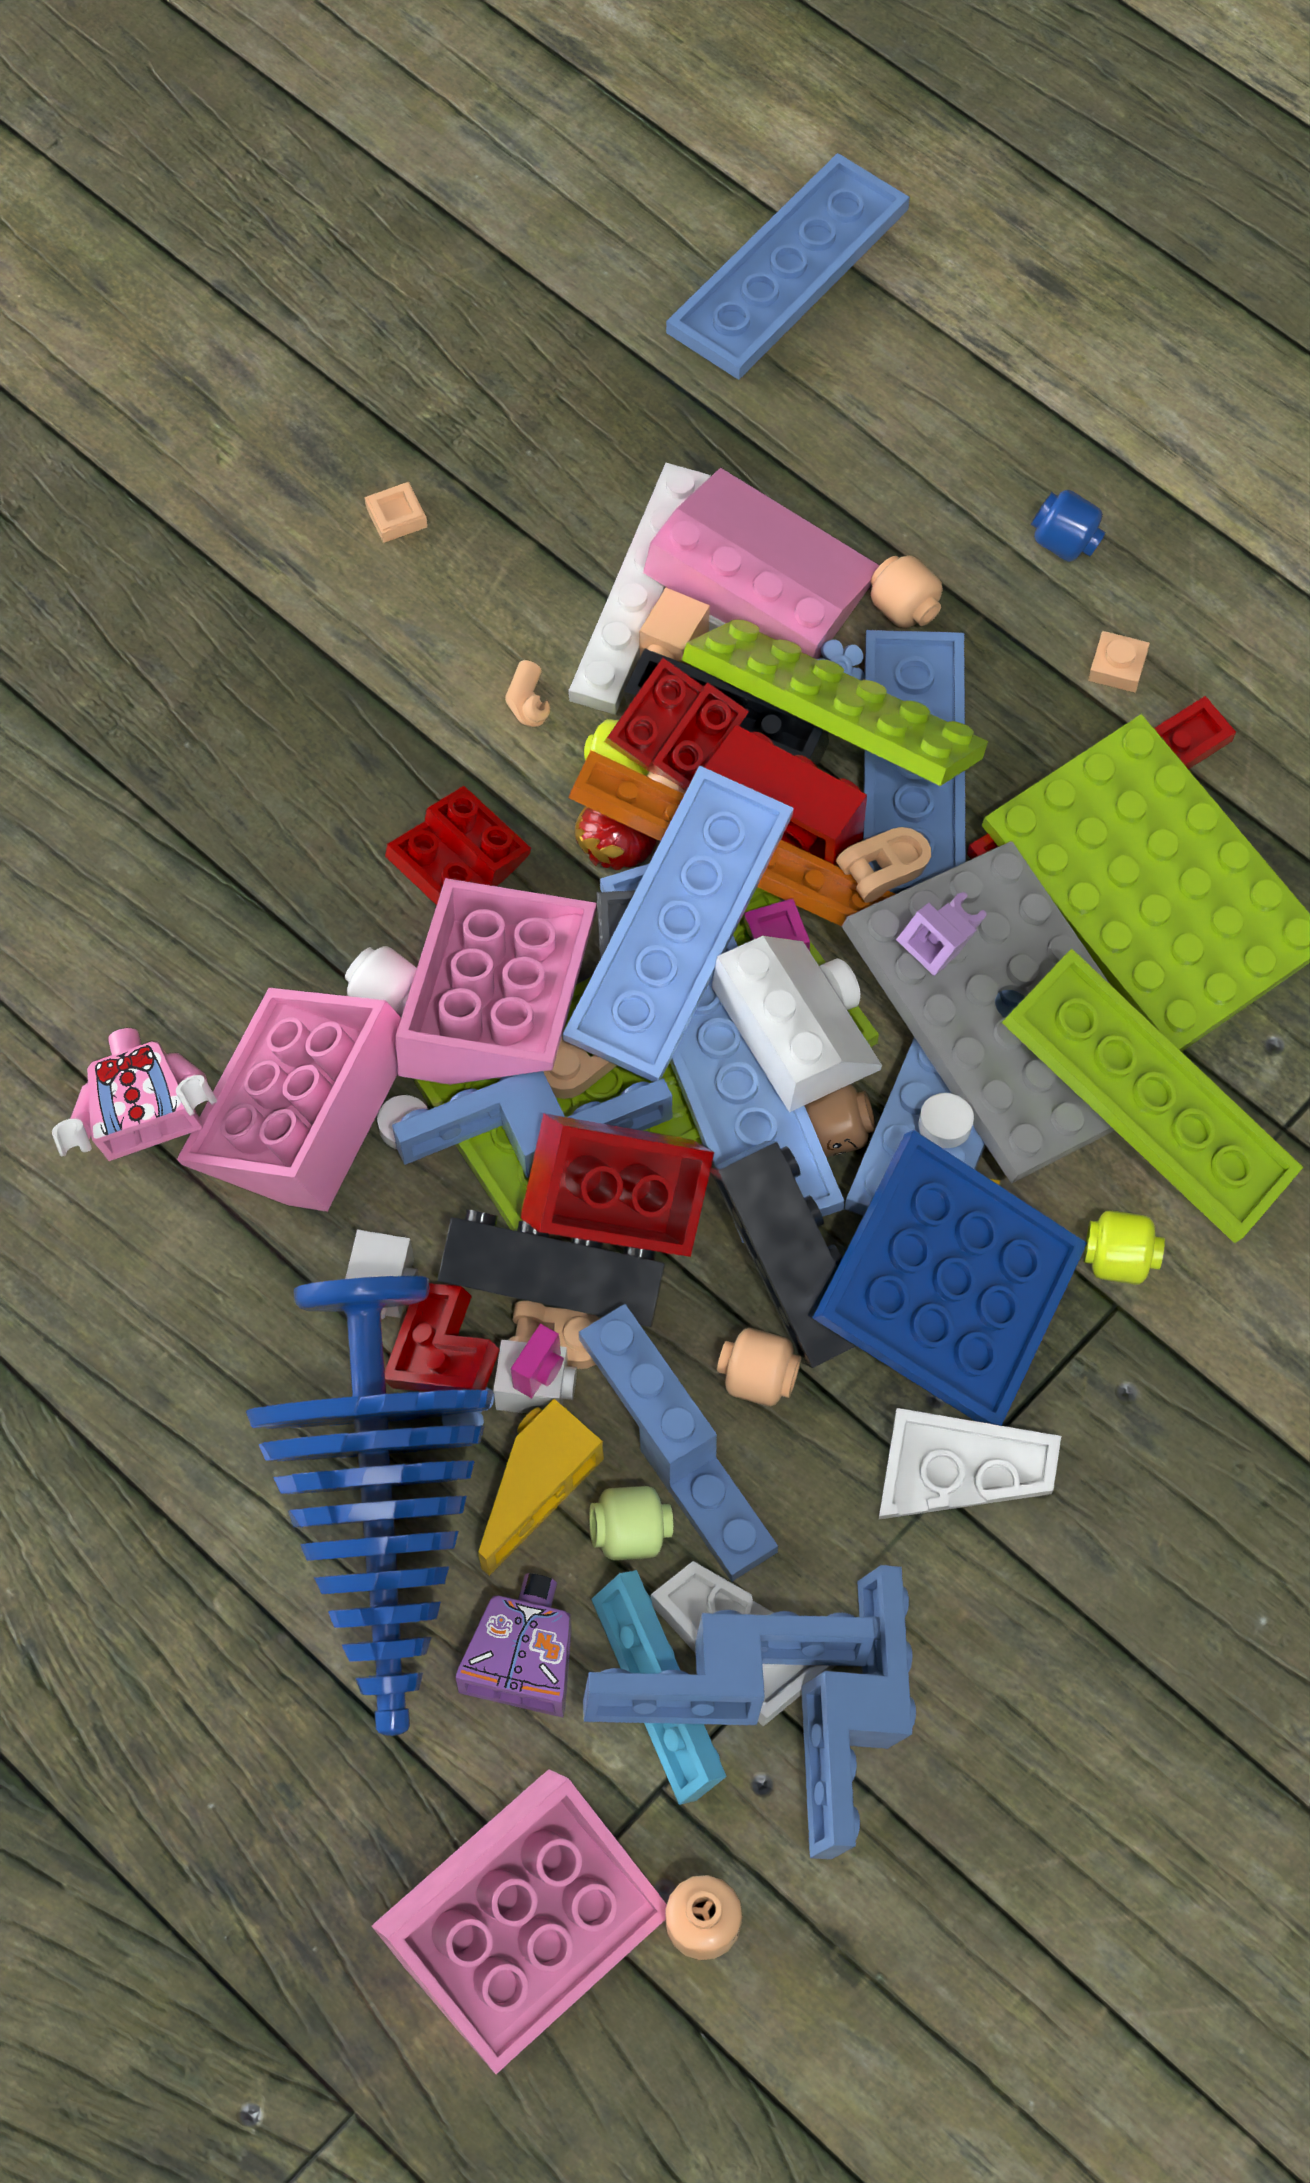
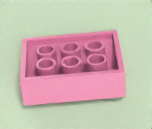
M720 468L676 508L650 543L643 573L669 589L710 605V615L724 623L732 620L749 621L759 627V632L775 640L791 641L801 647L802 653L818 659L822 654V645L824 642L834 638L870 588L872 575L880 565Z
M445 878L395 1037L398 1076L451 1085L553 1070L596 914L597 903Z
M268 988L213 1091L217 1102L211 1105L208 1100L199 1117L203 1129L190 1134L177 1160L183 1166L283 1204L328 1212L398 1074L395 1037L401 1017L386 1000Z
M548 1769L372 1925V1928L482 2060L497 2074L665 1921L667 1904L569 1778Z

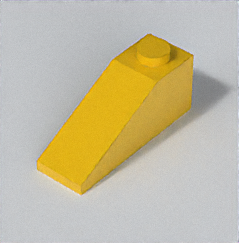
M553 1399L543 1410L539 1407L533 1409L517 1428V1433L519 1434L515 1438L478 1551L481 1569L488 1576L604 1460L603 1441L556 1399Z

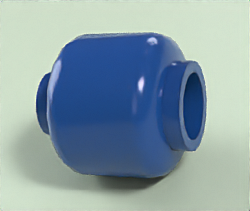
M1064 490L1058 496L1051 492L1031 522V525L1036 528L1034 534L1035 541L1067 562L1076 560L1082 552L1090 557L1106 533L1098 528L1103 517L1100 508L1071 490Z

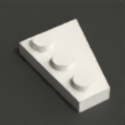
M897 1408L879 1519L1052 1494L1061 1436Z
M694 1561L654 1591L650 1597L653 1608L694 1652L702 1613L713 1614L721 1610H734L741 1614L771 1615L774 1613L753 1601L752 1594ZM762 1664L765 1698L758 1722L765 1726L802 1695V1685L822 1672L832 1670L835 1666Z

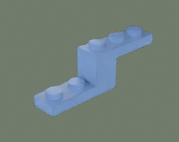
M540 1071L502 1077L499 1082L480 1090L467 1089L453 1096L448 1103L430 1110L423 1108L406 1114L400 1122L393 1124L392 1128L396 1148L404 1165L503 1126L522 1169L528 1178L531 1172L543 1114L565 1116L544 1072ZM664 1078L650 1084L648 1082H639L631 1085L620 1096L603 1103L597 1101L589 1102L580 1106L568 1118L643 1131L673 1118L672 1094Z
M626 1304L579 1331L580 1342L638 1424L641 1452L730 1581L736 1580L778 1553L777 1543L717 1459L716 1432Z
M880 1565L857 1581L859 1617L873 1618L875 1636L866 1666H862L863 1674L824 1671L801 1686L810 1858L833 1859L856 1847L855 1840L859 1833L860 1817L857 1808L853 1806L852 1781L856 1774L857 1762L856 1755L850 1749V1746L888 1749L912 1735V1728L916 1719V1706L913 1698L910 1697L908 1672L912 1665V1648L910 1643L906 1641L905 1616L908 1611L909 1596L907 1589L903 1586L902 1567Z
M721 1610L713 1614L702 1613L695 1640L697 1675H691L681 1670H666L658 1674L630 1673L620 1668L606 1669L602 1672H589L583 1699L584 1722L757 1725L765 1698L762 1664L866 1666L875 1638L873 1618L854 1617L848 1613H833L828 1616H798L796 1613L789 1611L775 1612L771 1615L741 1614L734 1610Z

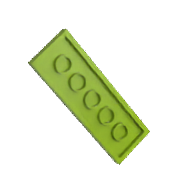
M732 620L686 643L682 661L939 786L983 759L988 741L974 735V731L969 726L960 722H947L930 714L929 708L915 701H903L887 693V689L883 685L870 680H859L844 673V668L835 662L817 660L801 652V647L787 640H775L759 632V627L749 621Z
M1072 948L1001 1022L1233 1243L1245 1237L1303 1169L1300 1163Z

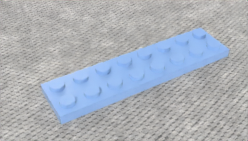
M649 864L601 878V892L636 890ZM732 936L725 952L738 947L734 936ZM712 976L670 1060L703 1146L715 1152L712 1167L765 1141H777L780 1148L787 1146L791 1150L798 1163L801 1175L796 1177L795 1180L803 1197L810 1195L816 1202L822 1216L843 1210L844 1199L805 1106L791 1112L787 1110L712 989Z

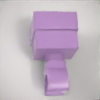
M965 892L957 894L950 904L947 903L938 911L930 903L926 904L917 911L897 938V941L933 976L943 970L960 953L986 916L984 910H981L976 915L968 914L963 910L961 904L968 896Z

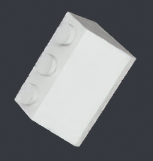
M761 936L717 956L712 989L789 1112L881 1070L882 1064L803 941Z

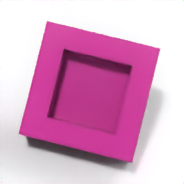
M793 898L744 913V924L751 941L761 936L803 941L810 951V940Z
M539 1324L511 1367L514 1389L533 1398L541 1384L549 1386L554 1381L564 1361V1358L560 1356V1338L557 1332Z

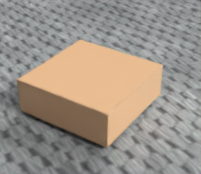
M409 482L364 497L367 511L383 543L427 528L426 515Z

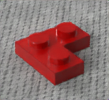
M429 1283L428 1297L421 1302L409 1304L385 1369V1382L393 1389L420 1392L486 1390L500 1349L490 1339L458 1336L472 1296L462 1286Z

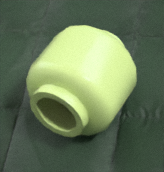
M649 1486L605 1489L598 1503H591L589 1526L592 1545L595 1548L601 1547L604 1555L611 1560L656 1557L663 1545V1538H669L673 1535L671 1505L661 1504L658 1493Z

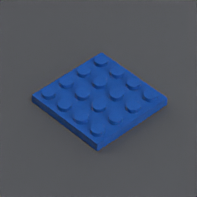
M912 1130L904 1134L813 1319L972 1420L1002 1426L1087 1242L917 1131Z

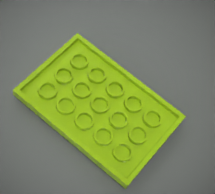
M1142 714L987 815L983 820L982 827L999 847L1011 841L1014 843L1096 965L1115 990L1181 1052L1310 963V913Z

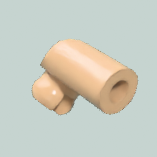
M523 660L518 664L505 700L521 724L528 727H538L550 715V704L547 700L542 703L540 695L534 693L542 673L540 666L532 661Z

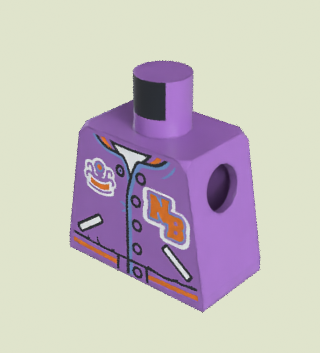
M528 1573L524 1576L518 1600L502 1596H493L490 1599L457 1670L456 1682L460 1694L564 1717L571 1643V1617L566 1611L551 1608L557 1587L555 1580L544 1575Z

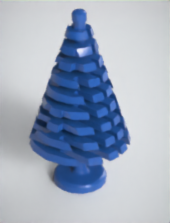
M381 1276L341 1279L305 1284L294 1288L295 1303L303 1310L345 1312L348 1326L352 1397L285 1403L246 1410L252 1428L257 1429L352 1424L355 1426V1433L351 1434L341 1433L264 1442L259 1444L266 1461L358 1457L359 1468L298 1473L273 1478L281 1494L344 1490L361 1491V1503L289 1510L288 1513L293 1527L363 1522L364 1538L305 1543L300 1544L307 1561L365 1556L366 1573L314 1577L321 1594L369 1591L370 1607L331 1610L328 1613L334 1628L372 1627V1641L342 1644V1647L349 1662L375 1660L376 1675L355 1679L362 1695H376V1730L378 1733L386 1736H396L408 1731L410 1717L409 1708H406L405 1692L419 1690L423 1672L402 1673L401 1658L427 1654L432 1638H401L400 1623L437 1619L441 1603L440 1601L398 1604L397 1588L445 1584L449 1566L397 1570L396 1553L454 1549L459 1532L449 1531L395 1536L394 1520L461 1514L464 1511L467 1497L448 1496L397 1501L392 1500V1487L470 1479L475 1461L467 1460L390 1465L389 1454L480 1444L485 1428L482 1425H459L389 1430L388 1422L484 1411L490 1408L494 1392L491 1390H445L386 1394L381 1311L383 1308L409 1305L425 1300L429 1295L430 1289L429 1278L424 1276Z

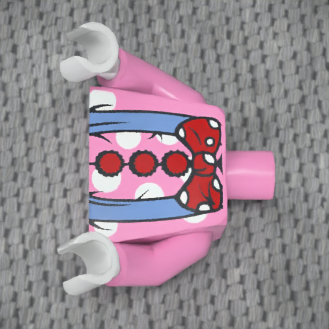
M123 1028L113 1032L108 1037L112 1055L92 1062L87 1068L88 1083L82 1086L70 1119L58 1123L53 1128L52 1135L60 1156H66L67 1151L75 1146H79L82 1152L90 1151L92 1149L89 1141L91 1137L108 1161L203 1129L195 1107L208 1100L212 1105L217 1102V1098L208 1085L205 1073L179 1053L166 1054L158 1042L151 1041L141 1045L139 1033L136 1029Z

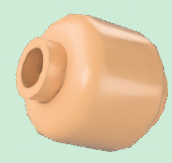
M911 555L900 558L892 556L885 560L872 575L870 581L873 586L871 600L894 625L900 628H909L917 623L920 626H924L930 623L941 609L939 600L943 592L942 582L916 557Z
M747 1328L738 1335L735 1343L725 1341L719 1357L717 1372L726 1374L725 1386L729 1395L764 1406L776 1405L782 1396L790 1398L797 1379L801 1356L794 1354L793 1344L788 1338L754 1328Z
M709 1875L692 1876L679 1883L669 1896L665 1909L667 1934L674 1947L685 1956L698 1960L715 1959L728 1952L737 1941L742 1926L741 1902L734 1889L722 1879ZM710 1910L715 1913L712 1918L708 1914ZM695 1916H702L704 1921L697 1919Z

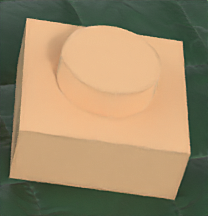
M1102 631L1088 681L1136 693L1150 643Z

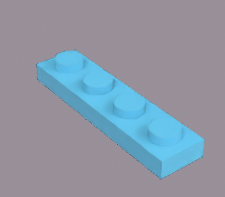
M637 1570L619 1573L591 1600L620 1668L630 1673L658 1674L666 1670H680L674 1651L668 1643L654 1611L651 1598L646 1592ZM644 1723L679 1805L697 1801L727 1777L721 1765L719 1754L713 1746L704 1724Z

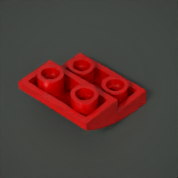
M662 658L604 742L649 772L667 778L687 791L699 765L702 767L706 766L734 726H739L749 711L707 682L705 686H702L665 658Z
M462 786L429 806L426 810L424 822L389 842L385 857L437 905L445 878L497 887L530 855L531 847L465 786Z

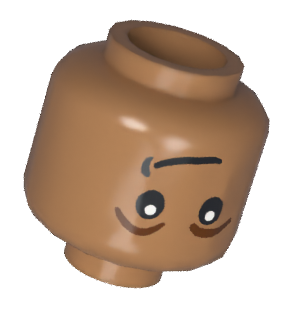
M852 1084L804 1105L826 1157L865 1147L869 1139V1133L874 1132L876 1129L873 1110L866 1091L858 1092Z

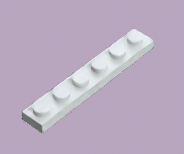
M665 463L569 688L570 702L616 714L623 698L624 690L640 657L639 631L666 588L643 573L650 543L676 508L707 481L711 475Z

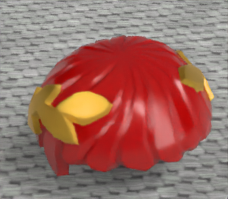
M585 807L582 810L575 824L576 841L583 852L589 854V859L595 866L601 863L602 867H611L614 870H621L624 866L628 868L635 867L638 863L646 860L656 844V839L589 807Z

